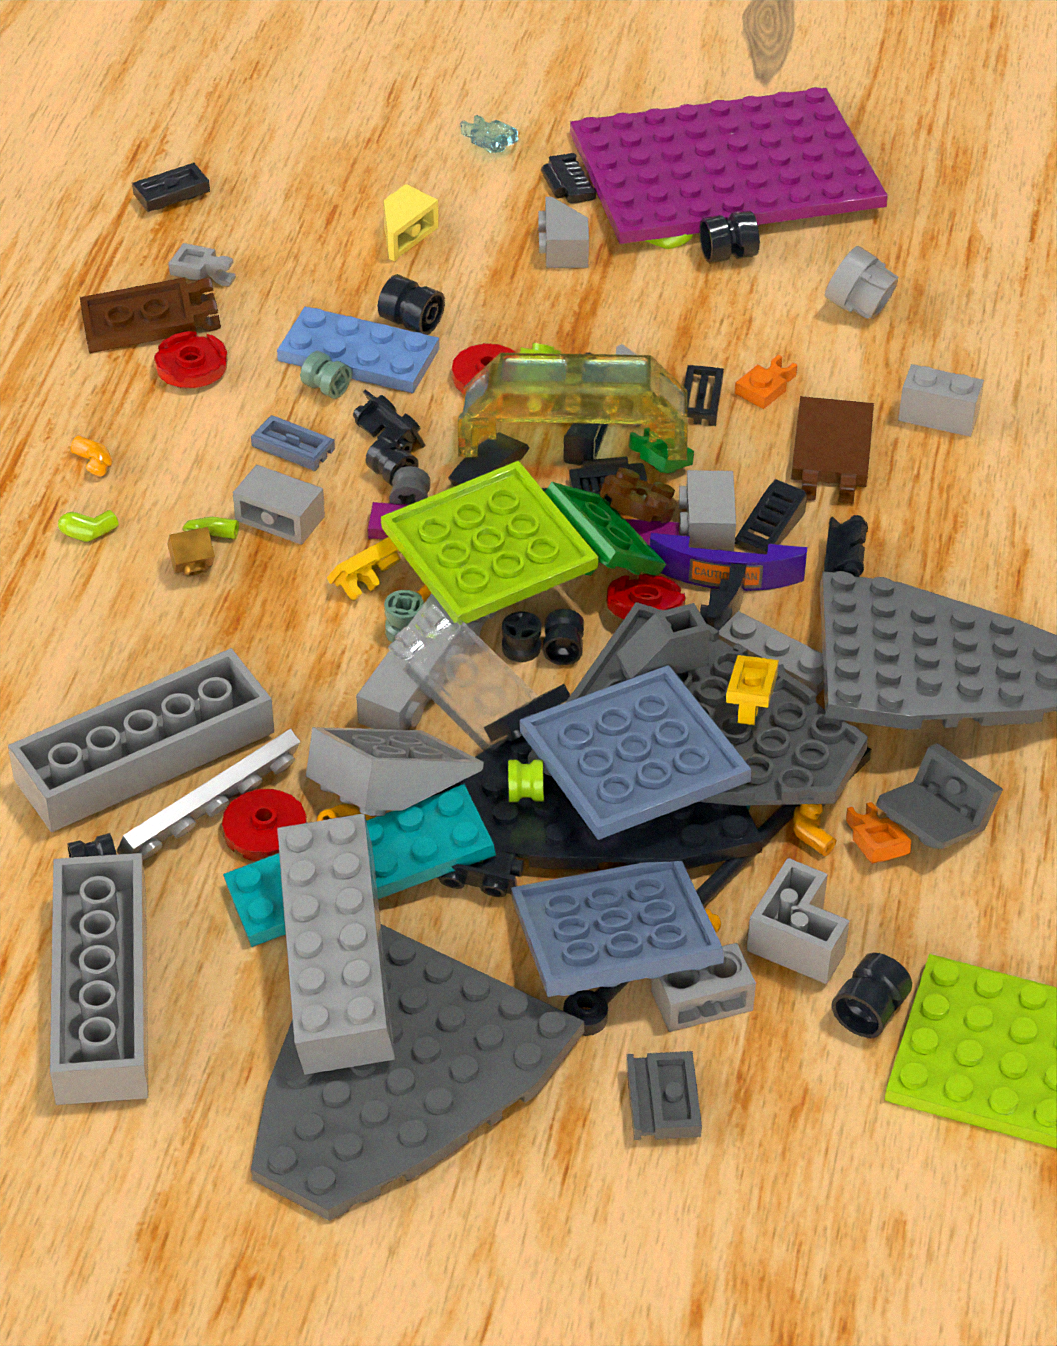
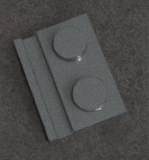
M693 1051L647 1053V1057L634 1058L633 1054H627L626 1070L634 1140H641V1136L654 1135L655 1139L701 1137L702 1123Z

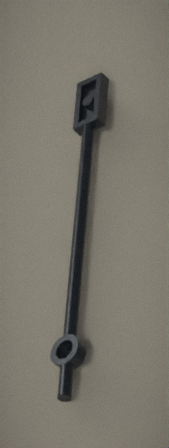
M868 746L850 779L870 760L872 749ZM800 804L781 805L757 829L763 840L762 848L793 818L795 808L800 806ZM756 854L726 860L696 890L703 907ZM623 982L614 987H599L596 991H577L566 998L563 1011L584 1021V1034L582 1036L597 1034L607 1024L608 1003L629 982Z

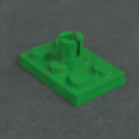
M551 482L545 493L598 556V564L602 563L611 569H615L616 566L626 568L636 575L646 573L659 576L666 563L630 524L610 506V503L605 498L602 499L599 494ZM596 569L585 573V575L592 576Z

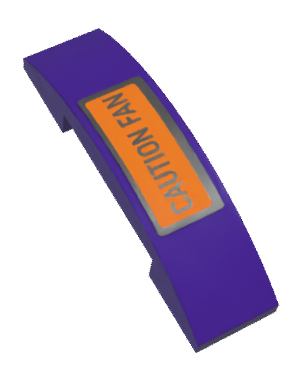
M651 533L650 547L666 563L661 573L689 584L720 589L721 578L729 579L731 563L746 565L744 591L781 588L803 582L805 578L808 547L768 544L767 554L692 548L689 547L690 536Z

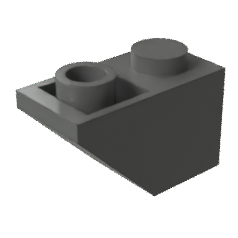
M694 603L656 612L617 652V661L628 680L667 665L676 674L709 666V628Z

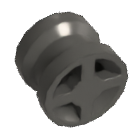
M412 466L397 470L392 480L393 488L390 492V503L411 505L428 498L431 485L429 475L424 470Z

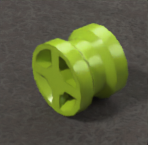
M534 759L530 764H521L518 760H509V802H518L521 798L531 797L535 802L544 801L543 760Z

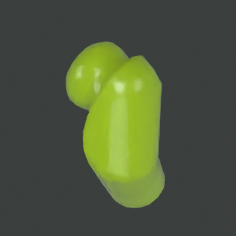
M111 510L94 518L77 512H68L63 514L58 520V528L62 533L83 542H90L119 526L118 519Z

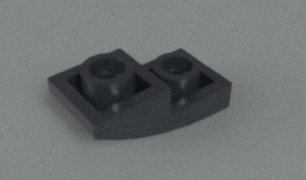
M498 432L474 448L454 469L448 479L453 486L460 485L516 461L520 462L530 448L526 443Z
M731 563L729 579L721 578L720 590L711 589L709 605L701 604L700 614L705 623L718 631L740 610L744 596L746 565Z

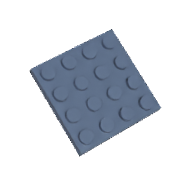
M669 665L520 719L521 734L539 759L543 760L544 766L598 840L751 781V768Z
M682 861L643 862L511 887L512 901L547 997L556 995L568 996L577 991L598 987H614L623 982L644 978L656 979L665 974L685 970H702L711 965L724 963L723 947Z

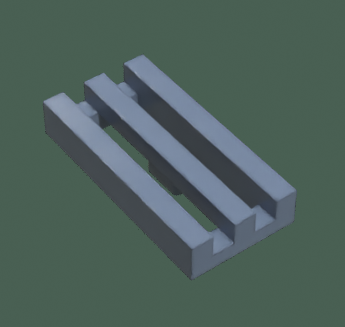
M273 415L251 436L253 447L313 471L318 469L319 461L324 462L327 459V452L332 453L335 450L334 439Z

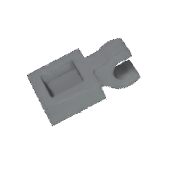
M183 243L168 263L170 275L185 277L189 280H200L208 275L217 284L230 286L236 278L234 273L226 272L234 263L233 259L227 256L217 257L215 249Z

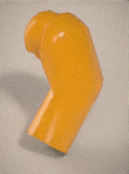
M800 804V806L795 808L793 814V830L795 835L821 855H829L834 849L837 840L820 828L819 815L823 811V805Z

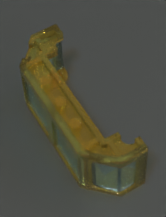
M500 353L463 388V412L458 418V457H477L478 443L485 436L496 440L497 422L649 424V442H656V438L665 441L668 446V460H687L688 391L651 355Z

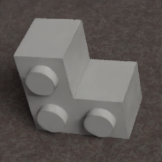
M787 858L750 916L747 951L827 984L845 955L850 921L823 910L828 874Z

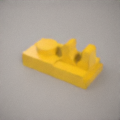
M388 537L338 564L329 574L327 580L330 584L334 583L336 587L342 586L349 598L356 600L362 594L361 589L357 585V580L364 582L367 588L373 591L380 583L373 570L378 567L382 572L390 569L401 561L399 556L401 552Z
M737 655L727 689L726 703L739 704V724L755 725L758 707H769L778 675L779 660Z

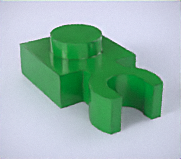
M650 428L644 429V436H639L634 432H631L629 435L628 447L635 452H639L640 458L654 466L659 472L673 473L677 469L693 465L694 451L672 437L661 439L658 437V433Z

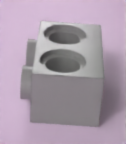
M737 943L722 946L724 963L711 965L702 970H685L665 974L660 978L652 979L651 992L669 1032L753 1011L756 982Z

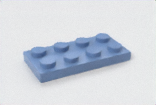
M305 306L277 349L278 361L302 367L304 361L312 352L321 351L329 355L333 362L341 361L349 365L352 370L351 379L414 393L439 351V338Z

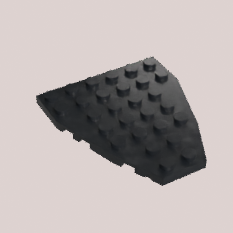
M523 735L510 742L508 738L502 739L481 752L475 758L484 762L482 771L434 794L437 795L465 784L491 837L495 851L516 854L517 858L529 859V867L543 869H599V863L621 862L626 863V866L640 862L682 861L686 869L762 853L763 840L746 805L695 802L598 840L560 786L550 775L543 773L544 801L535 802L531 797L521 798L518 802H509L508 761L518 760L521 764H528V755L532 751L531 746Z

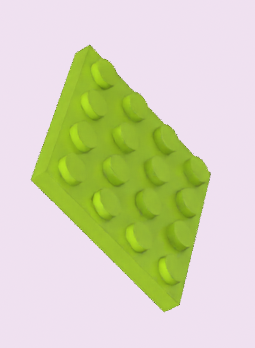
M519 461L381 516L382 529L457 627L598 568V556Z
M929 954L886 1088L884 1101L1057 1148V987Z

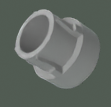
M856 246L848 253L835 271L826 288L825 297L844 310L851 313L854 311L866 319H869V317L874 319L891 298L898 284L899 277L886 269V264L879 261L877 257L860 246Z

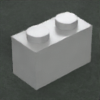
M911 364L902 388L898 421L971 437L979 415L984 380L964 374H955L927 366Z
M256 465L233 491L235 520L301 545L325 517L323 488Z
M687 470L686 486H679V509H686V512H680V535L690 536L689 547L734 551L736 512L733 471Z

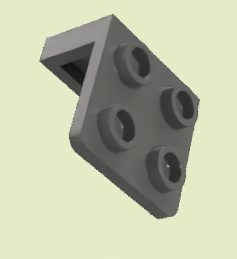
M937 743L928 747L914 781L881 794L876 805L886 813L891 821L905 826L916 834L919 840L926 846L944 849L986 829L1003 788Z

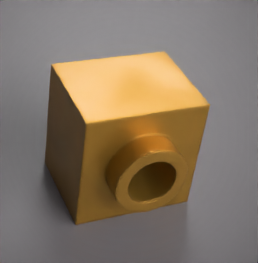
M208 527L169 534L167 545L174 574L184 572L185 576H196L207 572V567L213 566L215 555Z

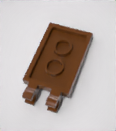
M183 277L79 297L89 353L167 339L174 334L187 331L196 332L195 326H200L208 331L220 329L219 315L208 317L211 314L218 313L214 293L203 294L214 291L211 279L203 278L186 284V279Z
M800 396L791 480L802 481L801 489L807 493V499L816 500L817 482L840 484L838 502L854 504L855 487H867L874 403Z

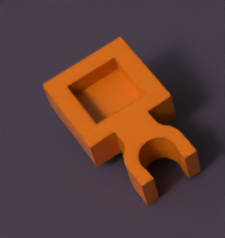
M777 355L771 360L770 367L767 369L756 365L735 382V394L765 409L786 392L787 382L797 375V364L792 363L789 367L782 368V356Z
M872 802L866 803V814L864 815L857 813L853 807L847 808L846 822L853 829V841L871 864L910 854L911 839L897 823L891 821L888 817L880 819L878 817V809Z

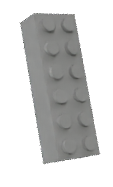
M232 648L9 744L8 749L13 778L52 833L274 733L272 698Z
M364 813L278 828L294 1041L304 1075L395 1060L373 847Z
M142 853L53 859L50 1075L56 1105L148 1098L146 882Z

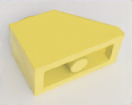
M405 184L384 200V227L388 257L390 260L395 261L439 228L438 199Z

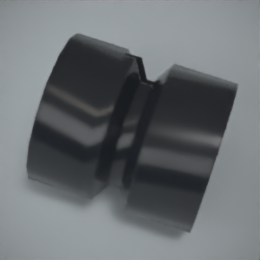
M753 212L731 213L728 219H725L722 215L701 219L699 227L700 243L703 256L708 263L729 260L731 254L737 259L758 255L760 237Z
M396 274L387 280L381 290L377 304L378 314L380 317L399 325L404 324L406 328L415 332L428 335L435 330L442 318L445 308V297L442 292L428 286L420 287L418 282Z
M875 952L867 954L854 969L852 979H848L833 998L831 1008L834 1016L842 1026L858 1036L865 1038L878 1037L894 1016V1011L897 1010L911 992L913 983L910 974L898 961L885 954Z

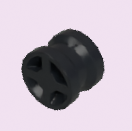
M518 611L509 614L502 621V652L508 659L516 662H527L538 657L540 654L542 623L536 615Z

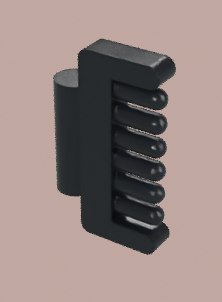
M575 153L549 157L548 163L542 166L541 172L556 198L565 196L569 203L596 199L597 190L590 185V181H588L587 176L582 171V167L576 161L577 155Z
M627 456L582 460V468L569 470L570 487L581 489L582 485V490L590 491L589 485H591L592 491L600 492L599 484L602 487L605 477L616 475L619 468L632 470L639 474L640 480L648 482L644 464H628Z

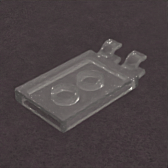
M432 605L421 614L422 619L414 626L422 636L432 638L434 641L426 647L419 640L415 632L406 626L395 635L396 640L388 646V649L396 658L409 661L403 671L483 751L489 747L496 750L508 739L505 735L491 742L483 727L533 700L538 695L462 620H458L452 625L445 618L441 610Z

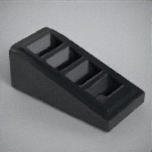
M603 390L564 435V462L581 466L582 460L596 459L611 421L610 391Z
M775 479L766 489L735 537V544L757 554H767L768 544L780 545L805 514L807 493L802 489ZM756 531L760 534L769 537V539H765L753 533Z

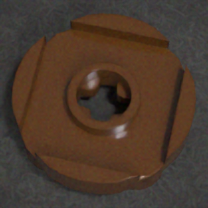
M619 468L616 475L605 477L599 495L602 499L606 495L611 497V507L643 521L651 522L653 515L663 516L661 523L671 521L677 506V502L673 498L674 488L661 482L651 484L640 480L639 474L626 468Z

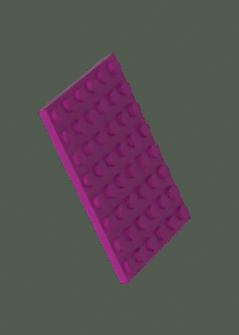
M812 87L804 91H782L774 95L746 96L743 99L728 101L715 100L711 103L698 105L683 104L675 108H652L645 112L617 113L614 116L585 117L582 120L570 121V134L594 188L597 190L598 197L619 244L682 236L684 234L699 233L702 218L722 215L725 219H728L731 213L744 211L753 212L757 225L887 207L888 195L827 88Z

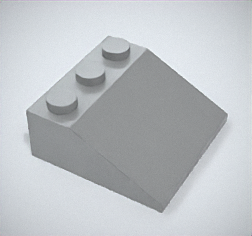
M313 727L306 777L319 783L321 790L338 794L340 801L360 807L359 811L370 816H384L386 810H404L482 771L484 762L422 730Z

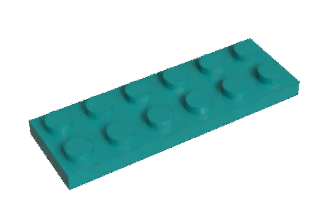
M465 784L426 798L404 810H394L386 813L384 816H378L366 821L373 847L378 899L453 872L455 870L451 866L456 864L468 866L496 855L491 837ZM280 853L223 874L251 947L286 934Z

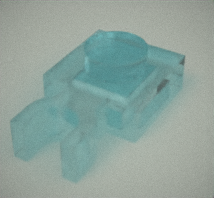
M476 115L473 116L474 123L460 122L461 134L471 138V143L485 149L487 152L498 153L505 150L507 146L518 142V130L498 120L488 123L485 122L483 117Z

